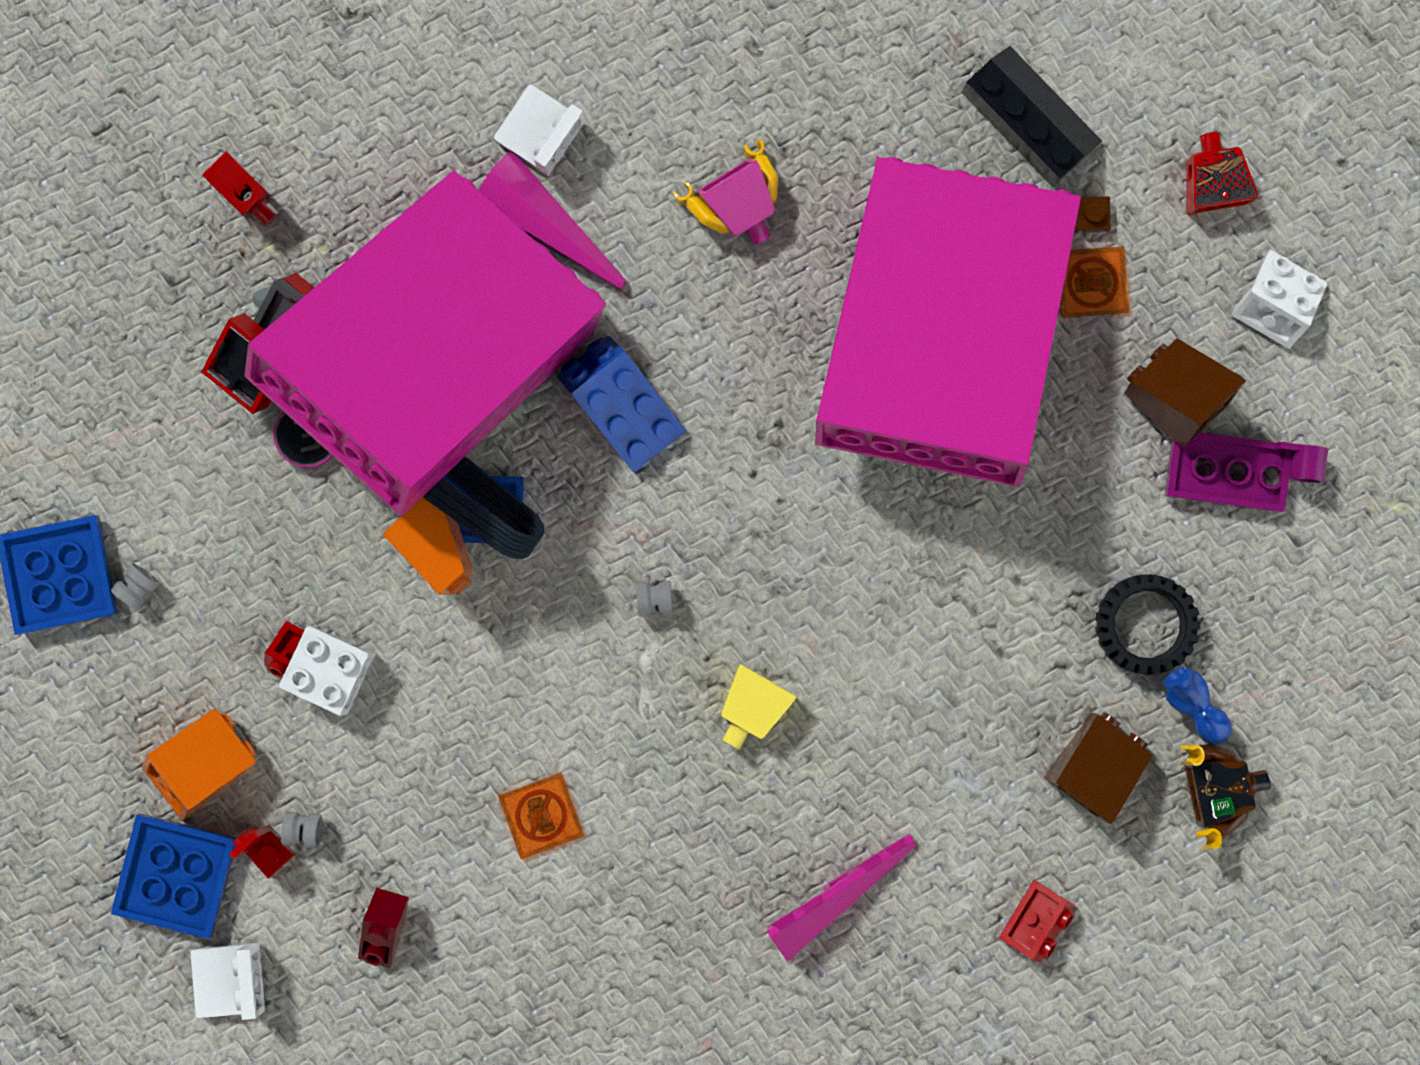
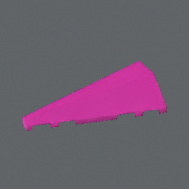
M509 151L490 170L478 191L488 200L494 201L513 222L519 223L536 242L621 291L626 283L625 278L520 158L512 151Z
M907 834L823 886L825 891L766 926L767 933L787 962L917 846L910 834Z

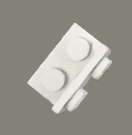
M530 84L494 135V139L549 176L585 123L583 111L575 105L571 104L567 108Z
M1269 250L1265 255L1252 287L1235 306L1231 316L1290 349L1310 327L1327 283L1315 274L1289 261L1286 257Z
M307 626L279 687L339 716L349 713L376 653L366 648H357L319 629Z
M259 943L198 948L190 952L195 1015L197 1018L241 1014L242 1020L256 1019L265 1011Z

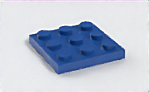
M98 515L0 535V561L15 635L118 614L115 595L111 592L113 588Z
M141 813L136 814L111 914L207 939L212 938L233 860L228 854L236 848L232 842L237 837Z

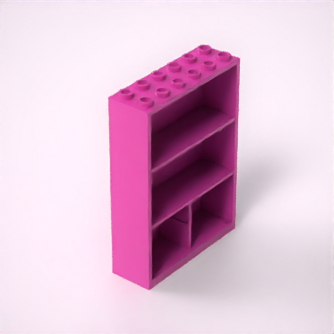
M877 157L816 419L815 445L1020 488L1029 464L1081 196L1073 195L1066 190L1051 191L1041 189L1030 183L1015 184L1005 182L999 177L984 178L974 176L963 170L948 171L938 169L934 165L926 163L920 165L907 163L896 157Z
M453 170L248 344L244 377L402 517L593 336L606 303L595 290L589 289L583 284L569 267L563 266L544 245L538 244L519 223L513 222L494 201L488 200L469 179L462 177Z

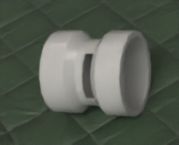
M132 563L126 570L124 581L116 582L111 592L129 607L139 610L145 603L144 596L148 592H153L160 583L148 571Z
M671 581L660 582L657 586H650L648 583H637L639 617L650 616L656 611H659L662 615H673Z
M286 812L281 831L282 845L295 846L299 843L304 844L306 848L317 849L322 836V815L309 814L305 817L300 816L298 812Z

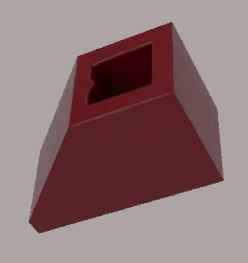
M376 887L363 918L358 959L366 961L373 966L391 968L406 919L409 897Z

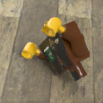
M1183 744L1181 749L1188 750L1189 756L1186 761H1181V764L1185 767L1196 824L1204 828L1209 827L1208 829L1197 830L1196 836L1206 837L1207 842L1204 847H1201L1202 850L1217 849L1221 846L1222 840L1232 834L1248 818V812L1256 808L1253 793L1270 790V779L1266 770L1249 773L1246 761L1237 759L1234 752L1213 744Z

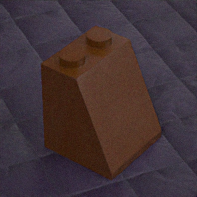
M1176 338L1169 346H1166L1164 343L1160 345L1150 356L1152 362L1146 368L1140 365L1129 375L1127 381L1130 384L1124 394L1184 449L1231 403L1246 380Z
M1091 712L1044 778L1097 818L1112 824L1153 755L1145 749L1148 743L1132 732L1127 736L1117 729L1121 723L1106 712H1103L1101 716Z

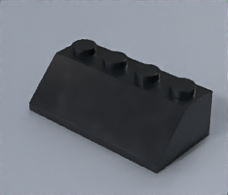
M1011 46L991 58L966 82L962 90V94L1053 188L1102 142L1089 126Z

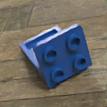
M610 336L600 337L591 342L587 347V352L578 359L573 358L566 362L557 376L559 381L574 397L633 473L686 432L628 354Z

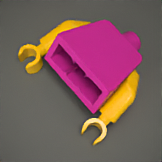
M760 139L756 141L759 149L758 152H751L748 149V145L745 144L744 155L747 160L696 191L698 196H695V191L688 182H683L689 190L687 196L680 197L675 191L673 192L678 203L687 205V209L702 225L720 234L729 232L733 236H738L746 231L753 245H757L770 237V233L763 220L775 212L773 204L778 196V175L769 158L764 155V142Z

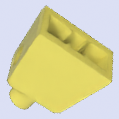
M740 664L720 716L732 722L722 740L739 750L749 733L762 740L795 701L796 696Z

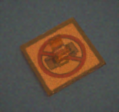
M1124 246L1070 251L1061 296L1062 318L1130 312Z
M562 772L498 795L520 859L584 836Z

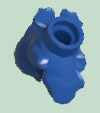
M1180 667L1164 679L1162 684L1168 690L1165 695L1166 700L1175 710L1190 716L1194 720L1196 733L1204 742L1218 745L1224 743L1232 733L1231 720L1225 712L1211 705L1207 683L1198 672L1190 668Z

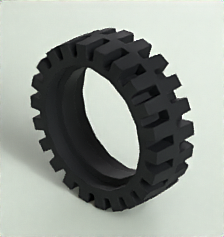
M1136 575L1118 582L1107 591L1104 599L1100 601L1098 606L1100 608L1096 613L1097 627H1095V631L1099 637L1100 647L1104 649L1106 656L1116 665L1133 673L1153 675L1173 670L1174 667L1186 661L1185 658L1191 655L1194 650L1193 646L1199 639L1197 635L1198 629H1200V622L1197 618L1199 611L1198 608L1194 607L1193 602L1195 601L1192 596L1188 595L1185 592L1186 589L1176 584L1174 580L1159 575ZM1142 591L1156 592L1166 597L1176 608L1180 620L1179 634L1173 646L1164 654L1152 658L1138 657L1128 652L1119 642L1115 631V617L1121 604L1131 595Z

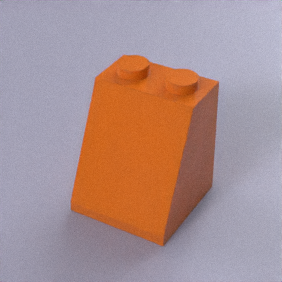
M422 497L383 533V536L439 595H459L471 584L472 581L469 577L475 571L458 522Z
M216 708L146 755L142 770L182 822L251 770L256 763V760L253 758L256 756L253 747L245 739L240 741L233 731L236 727L231 718L224 712L220 714Z

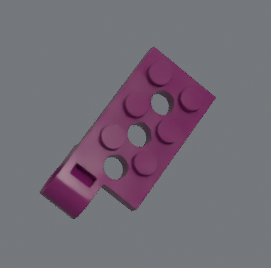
M1201 432L1183 449L1172 439L1164 497L1282 513L1285 512L1289 480L1308 483L1325 482L1329 449L1315 445L1287 442L1274 443ZM1200 458L1207 459L1212 465V471L1207 477L1200 476L1195 470V464ZM1232 463H1239L1245 469V476L1240 482L1234 481L1229 476V467ZM1267 467L1275 469L1278 473V482L1274 486L1267 485L1262 479L1263 471Z

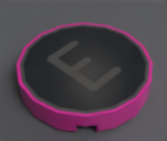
M284 411L278 416L273 429L274 444L279 454L286 461L302 468H317L334 457Z

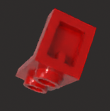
M270 824L260 829L254 826L251 830L247 829L232 842L236 848L228 854L233 860L246 854L268 879L296 855L289 846L282 845L280 835Z

